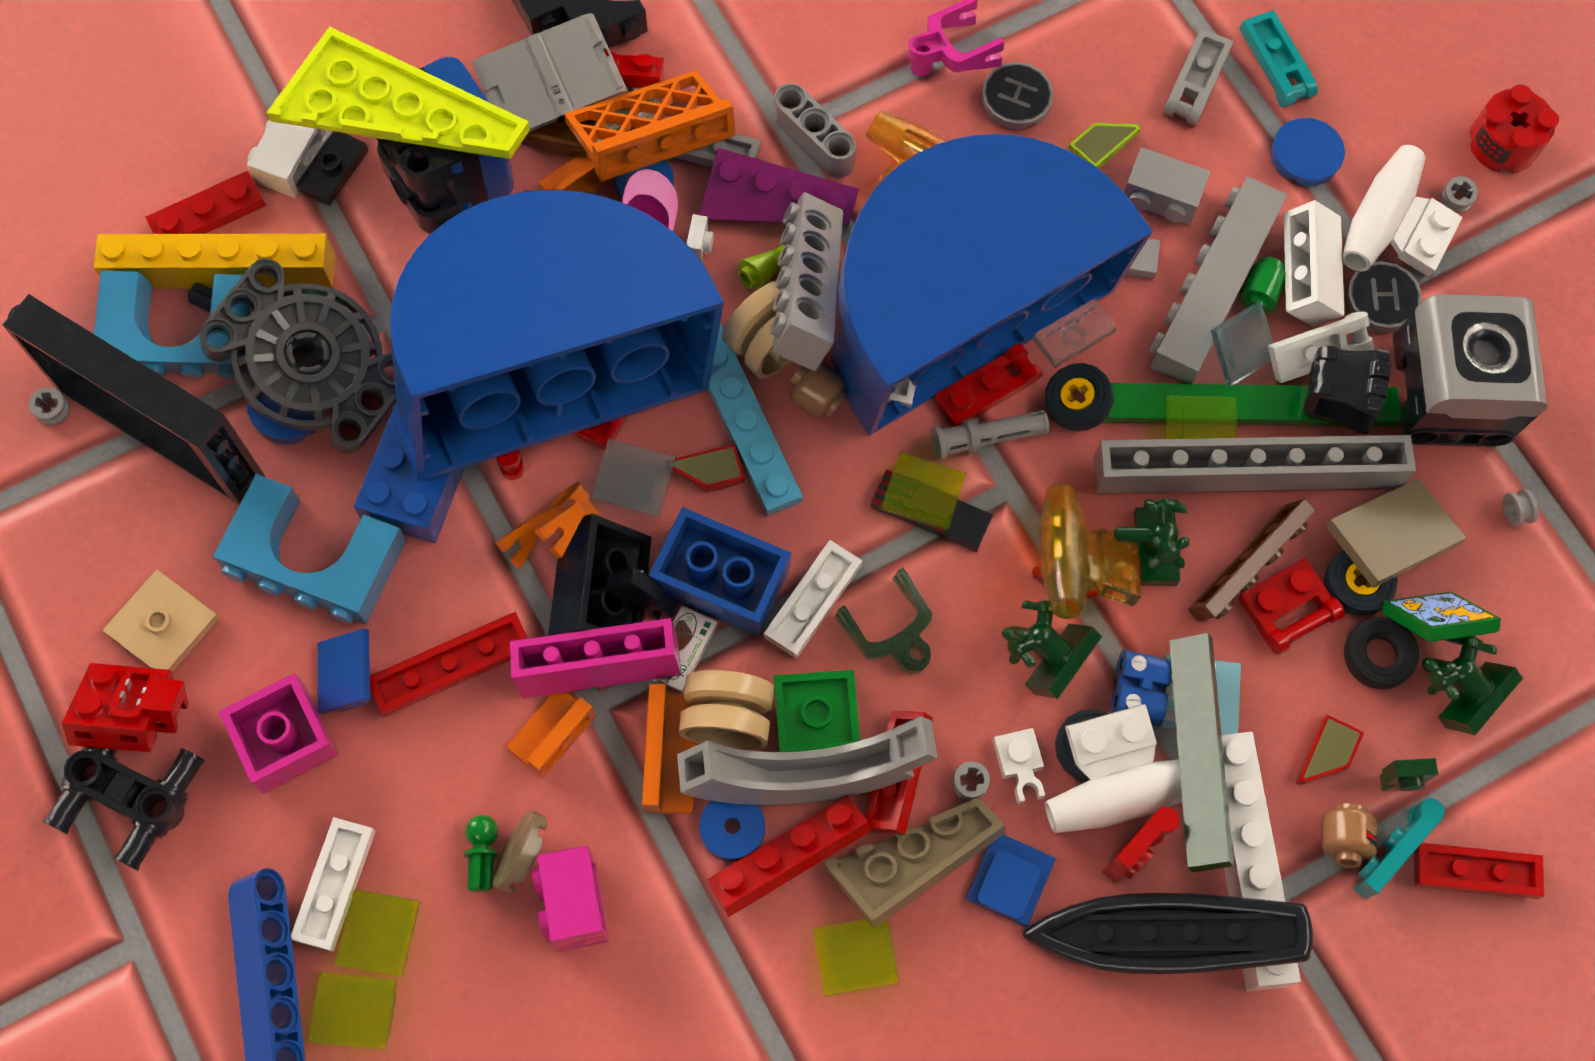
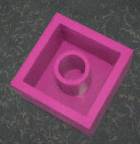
M295 673L218 711L250 782L263 794L339 755L306 685Z
M589 846L537 855L539 868L532 869V878L536 895L539 894L540 901L545 903L546 910L538 911L541 933L543 937H546L547 943L552 942L556 949L562 952L609 942L595 859Z

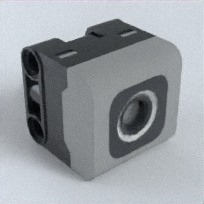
M1452 294L1431 296L1423 300L1398 331L1393 333L1395 365L1398 370L1404 371L1407 400L1400 408L1403 435H1411L1412 444L1477 447L1506 445L1512 442L1523 429L1548 407L1534 303L1529 298Z

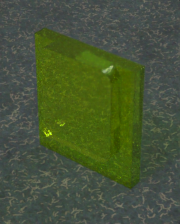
M1166 396L1164 439L1237 437L1236 397Z
M900 452L881 510L948 531L966 473Z
M354 889L335 965L403 978L421 902Z
M866 919L812 929L824 997L899 984L888 919L875 929Z
M320 972L308 1042L386 1050L388 1038L391 1035L398 980Z

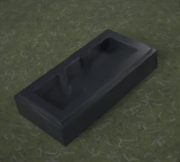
M333 131L297 182L298 191L330 206L368 152L367 144L346 133Z

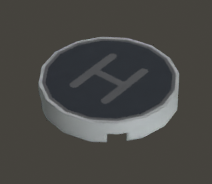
M1020 62L1002 64V67L993 69L985 79L981 101L987 110V115L993 122L1003 128L1022 130L1033 124L1036 126L1045 119L1050 112L1053 90L1050 80L1036 67Z
M1383 261L1374 262L1366 271H1356L1347 285L1345 302L1349 313L1367 312L1370 324L1366 328L1380 333L1398 331L1422 301L1419 284L1410 272L1397 264Z

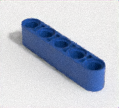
M265 868L236 880L231 884L228 891L245 1061H305L286 887L283 878L277 871Z

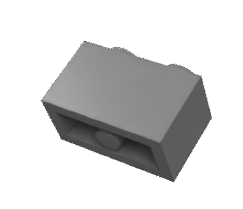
M1141 147L1124 193L1137 210H1148L1164 216L1171 222H1182L1190 225L1211 171Z

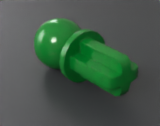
M482 814L472 817L465 827L466 839L473 845V849L464 851V856L468 858L469 891L479 893L487 892L493 888V859L498 856L497 850L490 849V845L497 839L498 825L492 817Z

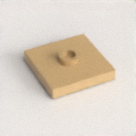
M156 570L102 631L150 668L171 670V673H173L217 623L220 617L159 570Z

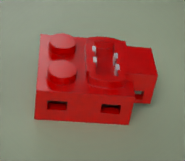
M90 663L62 721L68 745L150 753L157 738L156 732L176 733L179 728L176 719L180 709H186L188 706L184 681L173 680L171 670Z

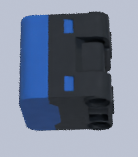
M444 57L420 68V70L489 102L459 59ZM376 138L378 141L377 152L384 173L390 180L401 202L406 205L419 227L425 232H434L449 219L477 204L509 195L514 188L510 159ZM429 208H437L435 211L426 212Z

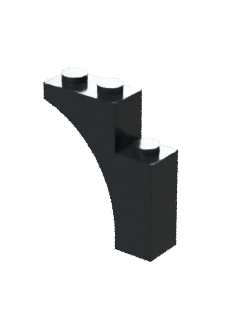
M512 0L531 35L589 13L594 14L608 48L626 40H634L648 31L646 10L640 0Z

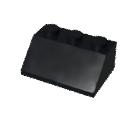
M593 513L583 516L563 556L557 559L548 636L643 622L644 608L641 606L632 608L604 588L610 574L630 568H637L648 573L652 537Z

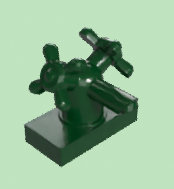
M1162 498L1156 501L1147 499L1144 501L1143 507H1136L1133 512L1134 527H1117L1114 530V537L1117 541L1135 542L1138 586H1177L1180 582L1179 568L1181 569L1185 566L1184 559L1180 557V550L1189 545L1188 537L1179 539L1175 512L1187 513V507L1184 504H1180V501L1177 499Z
M1026 600L1022 603L1021 608L1038 611L1036 623L1030 628L1010 626L1002 630V636L1008 641L1007 647L1011 654L1009 662L1016 664L1022 658L1026 666H1035V659L1029 653L1032 650L1039 657L1041 663L1025 685L1034 695L1058 699L1102 636L1093 626L1070 623L1060 635L1051 626L1053 614L1070 617V609L1058 607L1048 600L1036 603Z
M1475 636L1445 640L1462 646L1459 657L1451 662L1430 657L1423 659L1422 666L1426 672L1430 673L1431 686L1428 687L1427 692L1429 695H1436L1439 691H1445L1448 698L1452 700L1438 717L1445 728L1476 735L1523 678L1516 667L1485 661L1480 668L1475 662L1478 651L1496 655L1497 648L1494 645L1484 644L1482 640Z

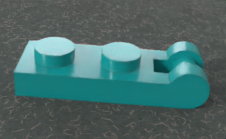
M1274 10L1242 21L1239 30L1272 84L1276 93V99L1281 107L1293 105L1296 99L1301 97L1309 99L1318 94L1315 78ZM1294 77L1297 84L1291 85L1288 79Z
M1428 798L1412 807L1407 813L1409 824L1404 829L1400 826L1396 827L1382 843L1387 848L1378 859L1373 856L1357 871L1361 879L1353 889L1365 900L1378 894L1442 820L1445 813L1443 804L1437 799Z

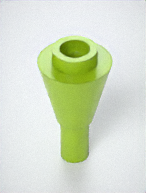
M784 245L777 249L740 260L738 264V277L741 283L746 288L753 289L754 291L767 285L781 268L778 265V260Z

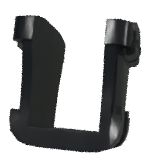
M1327 345L1318 348L1311 365L1309 389L1303 408L1304 415L1311 418L1327 419L1355 430L1357 434L1368 435L1387 396L1392 368L1390 350L1376 348V350L1349 351Z

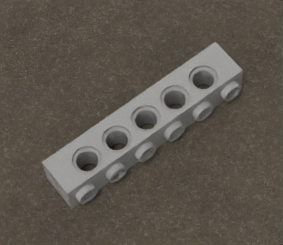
M803 192L797 204L790 203L783 217V223L786 224V228L782 234L780 244L784 245V249L778 260V265L782 268L775 287L779 289V293L773 304V311L777 313L771 325L770 334L774 335L773 353L815 371L834 344L843 210Z

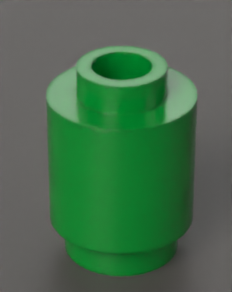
M1263 257L1252 266L1240 294V300L1248 311L1254 314H1264L1275 310L1285 286L1286 272L1283 262L1272 257Z

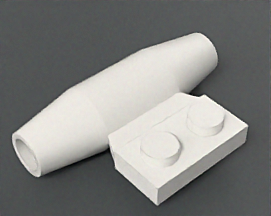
M1413 145L1401 146L1375 176L1352 219L1346 239L1342 261L1348 268L1355 271L1368 270L1390 243L1398 254L1397 258L1425 276L1429 277L1436 271L1463 217L1434 198L1415 197L1426 160L1424 152Z
M1146 704L1065 726L1075 764L1089 780L1045 801L1046 815L1054 833L1105 828L1153 814L1162 807L1171 808L1182 802L1179 759L1153 762L1157 742Z

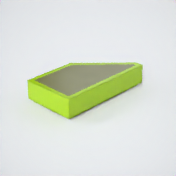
M1094 123L1069 144L1068 151L1100 169L1139 135L1141 127L1137 124Z

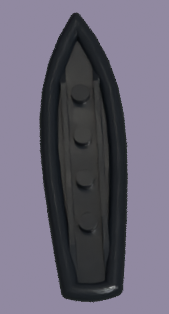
M1130 893L1099 897L1070 905L1026 928L1023 931V937L1053 955L1094 969L1127 974L1163 975L1237 970L1305 962L1309 960L1312 951L1313 928L1308 909L1301 903L1190 893Z

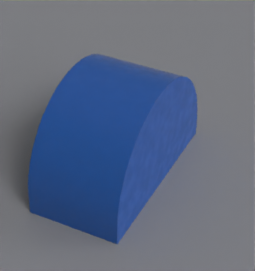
M985 134L956 138L934 145L909 158L883 179L862 207L852 229L838 281L834 344L830 348L834 370L845 382L843 391L848 394L845 398L869 436L933 399L938 392L1002 356L1014 345L1028 343L1117 289L1153 231L1131 200L1106 174L1078 155L1051 143L1017 135ZM909 378L912 384L916 386L911 407L903 406L900 402L894 400L888 402L890 394L896 390L894 385Z
M538 190L500 196L464 210L443 223L423 241L407 262L398 280L390 313L398 425L401 441L417 482L707 391L724 301L701 260L678 235L653 217L622 202L584 192Z

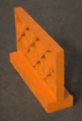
M697 70L564 114L566 124L593 160L596 174L601 181L735 136L733 105L727 98L720 100ZM691 85L697 88L694 93L680 91V89ZM655 97L664 99L662 104L647 102V100ZM673 101L688 103L686 108L671 106ZM622 108L631 110L628 115L614 113V111ZM640 112L655 114L653 119L638 117ZM586 120L597 121L595 126L580 124V122ZM607 123L622 125L619 131L604 128Z

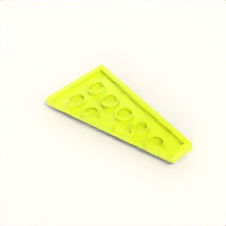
M330 26L266 112L271 122L506 159L512 158L530 131L529 121Z

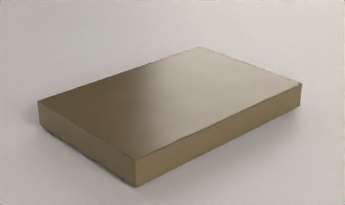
M1419 478L1331 519L1326 525L1327 529L1373 588L1461 545L1466 539L1465 535Z

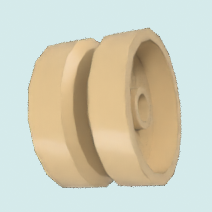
M776 281L759 288L746 298L728 319L722 331V340L735 354L739 356L745 355V364L761 379L777 374L793 362L772 352L774 335L770 334V329L777 313L773 311V304L779 293V289L775 287Z
M702 670L686 675L684 700L692 706L681 711L679 735L697 744L709 740L724 746L743 750L759 749L767 746L770 721L761 714L772 710L774 685L760 677L733 671Z

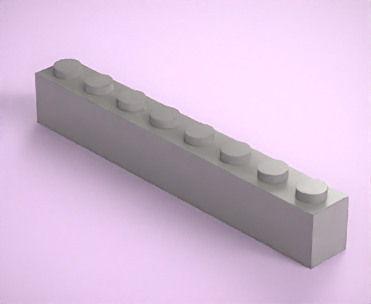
M1411 435L1101 440L1093 457L1096 494L1398 488L1403 486L1416 472Z

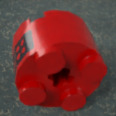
M1519 84L1515 85L1512 89H1505L1492 96L1471 126V152L1481 164L1490 170L1499 172L1501 169L1513 170L1511 173H1519L1532 165L1554 136L1555 127L1559 123V116L1543 98L1532 92L1528 86Z

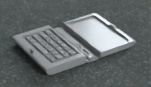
M592 13L582 15L543 32L531 35L521 41L481 56L472 62L489 103L529 121V132L556 122V118L564 116L565 113L628 93Z

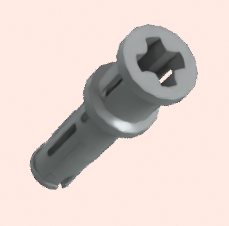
M1044 410L984 423L965 420L959 426L941 429L940 426L932 427L931 441L936 458L944 460L949 454L964 451L974 454L982 446L1048 434L1050 429L1049 420Z

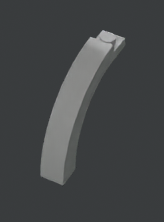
M923 716L879 735L825 749L799 752H760L732 748L707 740L677 754L680 792L682 794L711 801L748 805L799 804L837 799L846 795H857L914 777V768L938 759L932 721Z

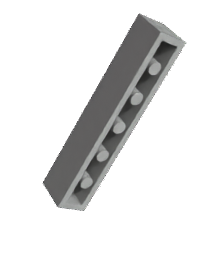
M1249 176L1245 179L1241 189L1233 187L1224 205L1230 209L1227 216L1224 217L1219 214L1209 234L1215 237V240L1211 246L1204 243L1195 261V264L1201 266L1196 275L1189 272L1179 292L1186 295L1182 304L1173 303L1164 321L1170 324L1167 333L1158 332L1149 350L1150 353L1155 354L1149 368L1182 384L1193 383L1288 194Z

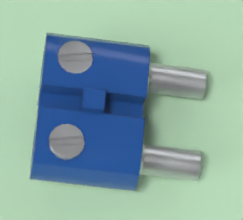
M1123 649L1119 655L1114 681L1117 682V685L1112 694L1111 713L1146 704L1152 726L1160 727L1164 720L1176 723L1175 708L1167 707L1169 695L1166 694V688L1170 685V682L1173 683L1171 660Z

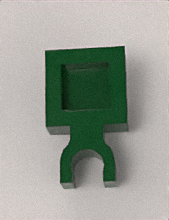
M1436 758L1394 760L1382 769V774L1380 775L1382 791H1388L1399 787L1401 791L1425 788L1426 782L1439 775Z

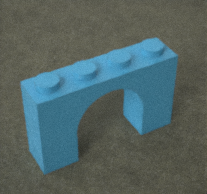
M101 271L94 335L162 377L167 375V371L180 372L181 375L192 378H202L204 373H218L220 377L235 379L231 369V359L222 362L212 361L202 353L200 334L192 341L175 347H165L154 343L149 331L152 283L141 273L132 271ZM214 274L210 315L243 275ZM255 279L258 285L264 287L258 280ZM239 303L233 306L231 311L238 317H247L252 314L253 309L245 303ZM214 333L208 337L207 342L214 347H223L228 344L229 338L222 333Z
M255 474L213 555V558L223 569L221 573L240 583H243L245 579L257 582L259 589L279 597L281 592L294 597V602L307 609L316 610L317 606L330 610V615L341 622L352 624L353 620L367 624L406 543L400 528L363 514L344 554L337 562L324 570L314 573L292 571L282 565L279 548L281 539L300 503V499L292 487Z

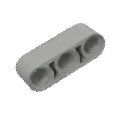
M793 83L780 86L774 95V120L778 127L826 174L834 178H843L849 175L854 167L856 143L852 135L802 87ZM786 106H794L795 108L789 109V108H785V107H786ZM816 129L819 132H810L809 130ZM842 153L844 156H835L833 154Z

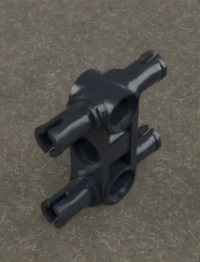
M83 747L81 751L73 753L66 760L64 778L60 786L64 790L42 822L68 834L69 828L86 801L91 803L92 800H95L132 819L131 823L135 825L117 855L114 856V859L138 871L157 837L162 839L169 830L177 827L182 821L184 805L188 800L186 798L188 794L185 791L205 760L181 748L163 780L158 779L156 782L116 762L118 760L114 757L118 752L116 749ZM96 764L94 776L87 781H83L82 775L86 768ZM162 800H167L166 811L161 816L153 818L152 811L154 806Z

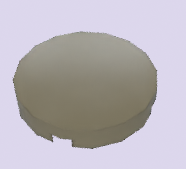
M528 811L516 825L497 863L493 877L494 888L505 893H511L515 891V886L512 885V882L520 883L525 879L542 846L541 841L543 837L537 834L539 828L547 829L545 816L534 811Z

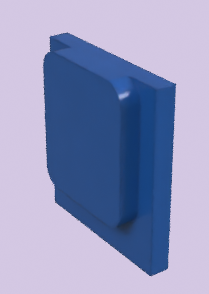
M363 628L318 642V712L323 714L332 711L342 712L366 705L370 701L369 630Z
M1002 835L988 846L966 900L1028 927L1056 858L1006 835Z

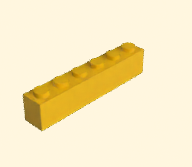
M326 233L98 234L94 269L99 277L101 271L139 272L152 283V289H191L195 283L213 288L214 274L244 275L255 261L266 258L278 262L283 268L284 286L295 283H309L333 288L335 253ZM262 274L256 278L267 288L277 283L276 279L269 274Z

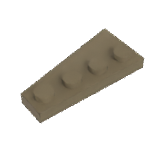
M978 797L930 817V822L914 829H911L910 826L907 827L906 835L895 834V837L874 846L872 842L856 848L855 854L840 860L835 857L823 862L825 871L875 929L1004 835L1005 825Z

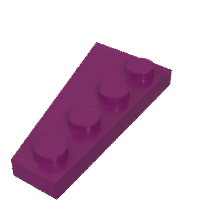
M717 148L699 215L707 216L708 220L783 223L784 214L790 203L797 204L803 192H806L842 209V225H849L859 188Z

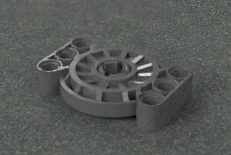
M263 258L255 261L200 329V348L202 353L212 361L222 362L231 359V369L238 389L247 403L261 416L280 426L296 430H321L330 427L331 444L337 451L342 453H353L359 450L396 403L395 381L389 379L384 372L386 367L393 366L392 352L382 355V344L377 328L367 312L351 297L334 288L309 283H295L284 286L283 268L272 259ZM269 274L276 279L277 283L267 288L258 285L255 279L259 275ZM245 303L253 309V312L247 317H238L231 309L236 304ZM362 323L370 334L372 342L367 340L365 330L361 325ZM222 333L229 338V342L223 347H214L207 342V339L211 334ZM311 347L320 354L322 363L313 367L302 366L298 369L295 366L296 361L292 354L298 348ZM241 372L247 373L253 388L251 391L243 381ZM367 395L376 396L381 401L382 407L375 411L368 410L362 405L361 399ZM259 400L264 401L270 408L279 412V414L266 408ZM330 415H331L330 418H326V419H323V418H322V417H326V416H330ZM288 416L294 417V418H298V419H312V420H296V419L288 418ZM343 425H351L358 430L359 437L353 441H346L339 436L338 429Z

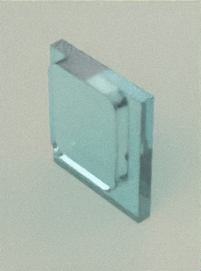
M1262 302L1252 304L1210 330L1227 386L1237 384L1271 362L1268 345L1272 344L1273 340Z
M608 439L592 499L660 517L676 457Z

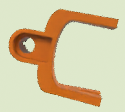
M576 482L562 491L551 505L535 512L528 520L501 537L495 544L502 552H505L515 545L517 540L520 547L514 551L509 560L517 569L523 567L538 536L542 541L547 540L557 529L560 535L554 540L549 549L558 559L563 556L583 516L592 513L598 515L599 510L589 501L590 494L581 483Z

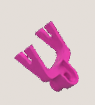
M963 0L928 17L927 32L916 35L909 41L908 56L912 61L910 69L913 74L927 76L933 71V63L942 61L953 72L1002 67V56L998 53L1004 49L1002 38H998L968 53H962L949 43L943 33V28L976 25V14L972 10L977 9L978 0Z

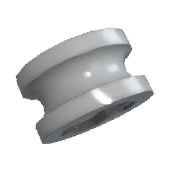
M1458 176L1452 178L1441 193V201L1443 205L1454 212L1467 211L1478 197V188L1476 183L1467 177ZM1458 190H1462L1465 193L1460 200L1453 196Z
M45 387L37 390L31 396L29 409L40 423L46 426H55L64 422L69 416L70 404L59 390ZM54 400L57 407L55 409L51 407L52 411L46 413L42 407L44 405L49 406L47 402Z
M1522 489L1517 494L1510 492L1504 495L1502 500L1503 511L1506 519L1513 527L1523 525L1524 521L1526 523H1533L1538 519V504L1530 490Z
M973 761L960 765L952 779L954 792L965 801H971L978 797L982 798L990 785V775L985 766ZM968 772L976 773L975 779L980 777L982 784H977L974 791L966 790L967 784L962 786L960 779H965Z

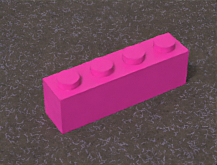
M671 618L510 641L511 677L522 698L681 675L678 638Z

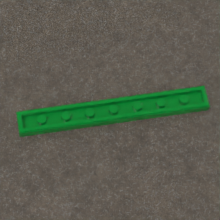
M1111 383L1114 403L1109 416L1102 422L1344 426L1327 419L1311 418L1304 415V402L1309 386ZM1388 387L1386 399L1379 415L1375 418L1373 426L1398 427L1402 422L1398 387Z

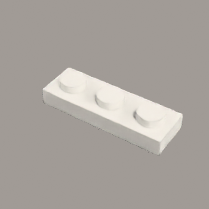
M829 540L765 630L764 638L797 659L862 566L863 560Z
M333 817L291 933L292 941L334 952L376 832L373 828Z

